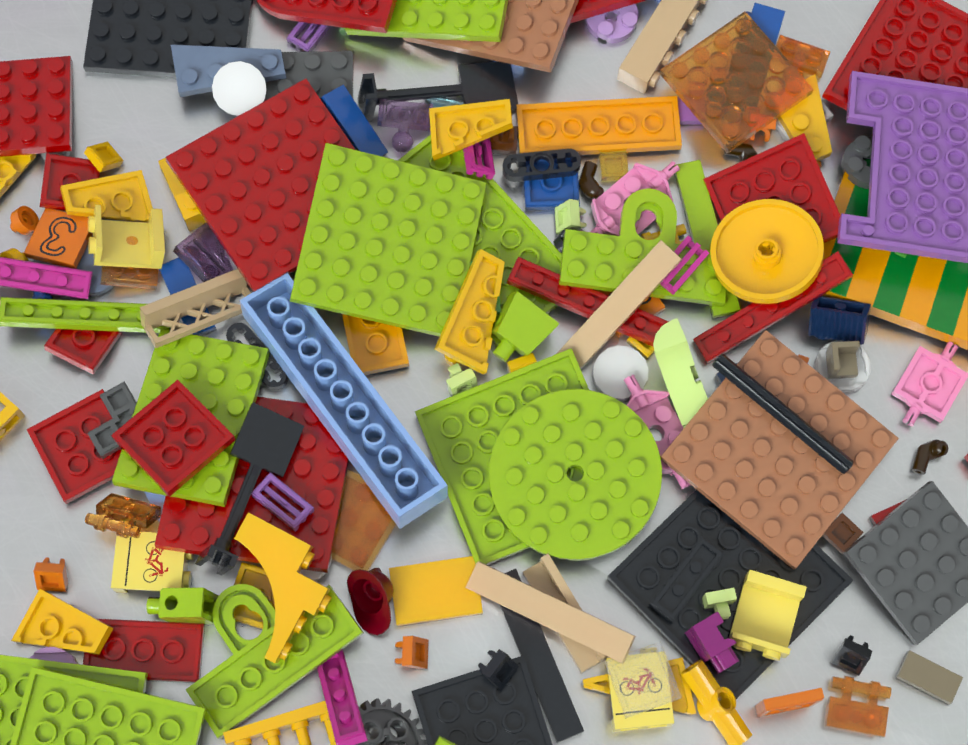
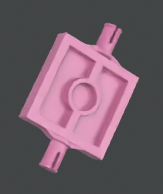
M947 342L941 355L932 353L919 346L891 395L905 402L910 407L902 420L905 424L909 421L908 426H914L919 414H925L939 423L944 420L968 378V373L959 369L951 361L956 350H958L956 344L952 347L953 343Z

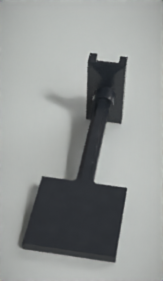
M499 61L458 65L461 84L397 90L377 89L374 73L363 74L358 94V103H364L362 113L368 122H372L376 106L387 105L388 102L457 96L463 97L464 104L510 99L511 111H516L518 99L511 64Z
M254 402L251 403L230 452V455L250 464L220 537L216 538L214 545L211 544L199 554L196 565L202 566L207 561H211L215 566L220 565L217 574L221 576L235 567L239 556L230 553L233 545L231 541L259 474L263 469L283 478L304 425Z

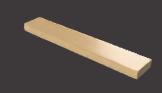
M660 240L556 354L572 348L579 367L582 369L683 259Z
M477 561L465 587L620 663L625 662L636 637Z

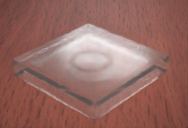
M661 642L629 652L624 663L614 659L605 661L625 719L682 699Z

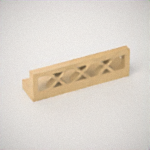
M236 269L140 307L141 325L155 348H158L242 314L241 305L230 303L231 297L241 293L246 297L251 292L247 288L246 280L240 271ZM212 305L222 308L220 313L215 315L205 313V310ZM187 315L196 317L195 323L190 325L179 323V321ZM159 326L171 328L168 334L160 337L156 335L153 329Z
M549 553L541 557L539 563L523 571L522 574L530 586L582 610ZM557 632L581 674L606 660L607 656Z

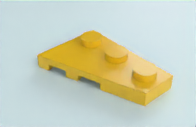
M142 170L61 185L60 187L67 215L93 216L95 205H101V218L149 222L151 208L153 207Z

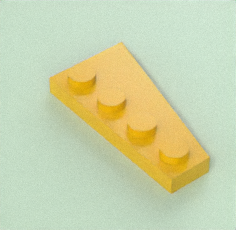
M482 249L476 252L434 350L481 374H486L488 370V353L491 350L493 339L491 338L492 328L497 311H495L497 297L500 295L505 262Z

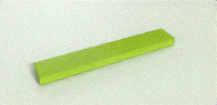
M696 160L676 164L680 170L675 173V178L692 242L695 244L697 242L702 248L711 249L712 237L718 224L710 194L703 180L705 176L701 161ZM727 289L723 307L709 305L713 319L733 315L741 310L737 296L730 293Z
M1 297L0 326L146 333L141 325L140 307L147 304ZM159 326L153 330L155 333H159L160 329L170 330V327Z

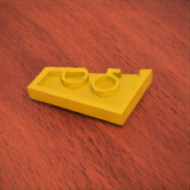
M816 74L768 97L769 105L790 139L804 133L817 162L831 156L832 148Z
M510 99L429 108L432 157L434 161L513 128Z
M39 589L11 641L100 654L113 628L47 591Z

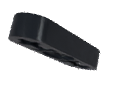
M574 149L511 154L504 159L502 172L504 177L511 182L569 177L577 174L580 170L581 156ZM555 158H557V169H554ZM565 158H570L571 162H573L572 167H567V164L564 163ZM543 159L549 163V168L545 171H538L534 167V163L537 160ZM526 161H530V164H529V170H530V172H526V170H527ZM512 163H516L517 167H519L517 173H513V170L510 169Z
M235 323L227 330V341L234 342V333L237 331L240 334L246 332L244 337L249 345L266 348L261 340L244 323ZM270 353L266 367L269 365L276 374L281 372L279 375L281 380L279 382L275 380L269 382L271 377L265 369L262 382L271 390H280L286 386L288 376Z

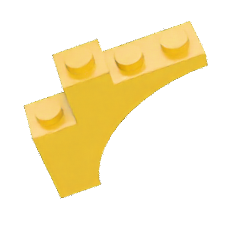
M248 512L234 539L242 543L257 558L272 587L275 602V625L271 643L264 658L273 663H278L280 659L285 661L293 647V644L289 642L294 632L299 634L307 621V618L304 617L305 612L307 611L317 616L319 611L325 612L332 599L328 595L331 589L300 573L302 568L308 569L315 554L311 553L313 546Z

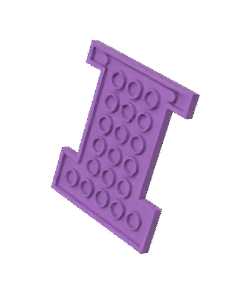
M852 71L849 77L846 123L873 127L867 217L842 213L839 218L837 243L968 263V88Z

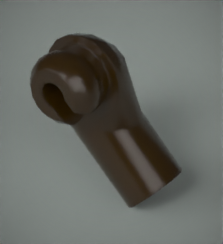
M726 141L724 154L738 156L740 161H744L757 155V152L750 144Z
M586 161L579 179V187L585 196L597 199L604 193V189L594 179L598 166L591 161Z
M936 439L920 445L916 452L912 471L917 474H926L929 461L945 456L948 453L947 443Z

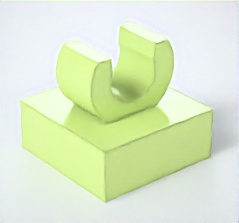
M569 199L555 207L556 234L567 228L579 231L587 226V223L580 222V216L584 215L586 210L579 207L578 200Z
M458 363L448 367L450 378L446 380L451 396L478 386L476 375L471 368L462 371Z
M729 588L705 593L702 600L704 609L714 607L715 613L718 612L721 618L725 620L731 616L729 604H733L737 597L735 589Z

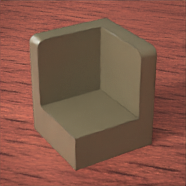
M859 341L831 342L826 350L828 379L856 378L858 376L856 352L860 348Z

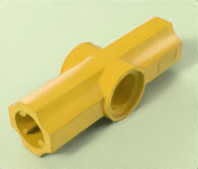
M702 660L693 663L681 673L698 699L697 710L700 716L706 721L714 722L728 745H741L752 736V733L735 709L736 698L733 692L727 687L719 686Z

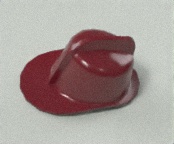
M373 568L369 571L361 569L352 571L347 579V587L357 622L369 634L380 635L385 633L391 623L389 602L393 597V584L382 573L380 568Z

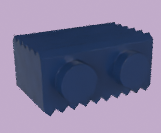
M820 296L813 300L811 305L808 335L815 336L820 340L859 341L860 345H862L868 332L871 304Z

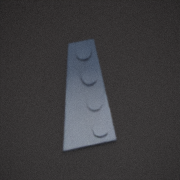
M171 45L180 97L213 92L214 76L220 68L231 62L242 61L252 64L260 70L265 82L286 78L281 49Z

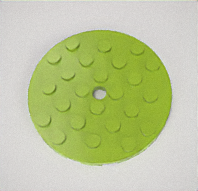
M560 390L545 394L527 403L504 425L496 439L490 457V491L502 521L510 532L526 546L543 555L549 553L550 557L568 559L569 561L590 560L613 553L624 547L648 523L658 503L661 491V458L657 444L647 425L624 403L611 396L592 390ZM572 467L581 468L584 472L582 479L576 482L571 481L567 477L568 469Z

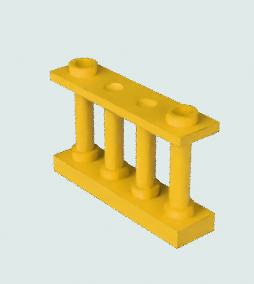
M325 701L223 732L227 745H252V739L262 736L264 740H267L268 745H281L279 736H281L280 731L292 728V731H296L299 745H312L307 727L310 726V721L320 718L321 722L325 724L330 745H336Z

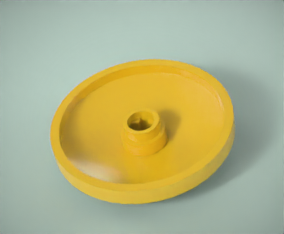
M776 199L756 200L737 207L719 223L711 241V261L719 282L733 295L753 303H779L801 294L814 282L823 264L824 242L820 228L815 220L799 206Z

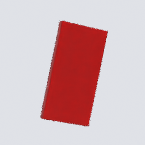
M98 619L111 626L113 630L100 654L84 652L83 665L148 673L147 681L195 683L201 677L205 624Z

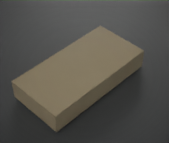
M910 650L907 651L896 675V678L949 705L952 704L963 679L962 676Z

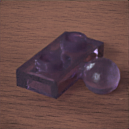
M380 99L377 126L398 128V132L392 138V146L397 152H408L413 146V138L409 134V129L430 131L429 108H433V104Z

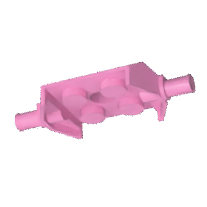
M672 161L662 171H658L635 163L628 173L597 199L594 198L592 200L591 208L596 225L590 232L619 236L623 203L632 193L638 190L656 189L665 193L673 201L668 179L680 170L679 166H675L676 163ZM645 210L641 213L640 219L635 223L637 234H640L656 220V216L652 211Z
M635 375L628 376L624 379V382L631 395L629 396L630 401L626 406L631 408L643 420L648 429L654 428L660 431L662 439L655 442L661 456L684 429L668 399L670 394L667 391L643 390L637 382ZM661 460L662 474L674 475L681 490L691 485Z

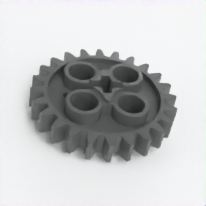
M376 698L371 704L367 700L360 705L359 710L364 729L369 732L370 739L367 738L368 741L356 745H396L401 743L405 745H427V741L420 737L424 733L423 729L416 728L419 718L411 721L409 719L411 710L409 709L402 713L401 703L396 704L392 708L390 699H387L381 705L379 698ZM390 726L396 730L397 737L391 733Z

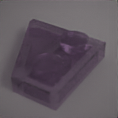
M207 222L176 245L173 250L203 282L233 271L231 263L225 255L224 247Z

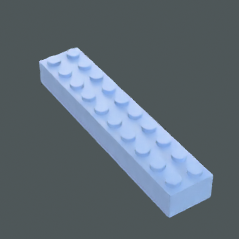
M286 273L239 300L242 314L393 521L401 529L448 498V485L315 308L290 302L294 281Z

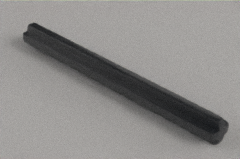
M720 354L713 362L712 366L838 471L845 474L853 466L854 462L850 457L725 354Z

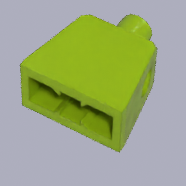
M518 291L511 292L492 328V334L501 340L493 354L504 362H507L514 351L521 356H527L559 323Z
M162 588L160 597L148 598L146 609L148 614H156L160 619L167 622L214 625L212 612L214 603L219 595L205 588Z

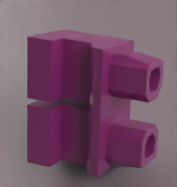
M716 612L692 626L685 634L704 663L710 660L719 674L739 662L731 648V646L736 644V641L729 638L724 639L717 628L724 621L720 614Z

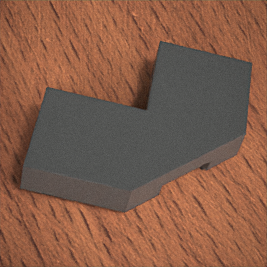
M125 381L99 395L113 419L88 432L102 459L121 449L111 435L132 418L137 404Z

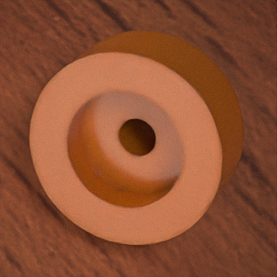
M20 206L10 216L11 230L23 235L31 234L39 222L37 214L28 206Z

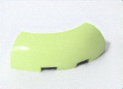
M678 318L659 329L655 335L653 346L680 422L685 427L708 400L701 380L695 382V379L699 378L694 366L695 363Z

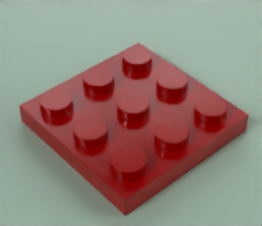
M176 380L111 435L113 440L169 497L235 441L234 435L179 380Z
M103 389L26 429L66 504L107 483L114 476L122 448L102 459L88 435V432L113 419L99 396L105 392Z

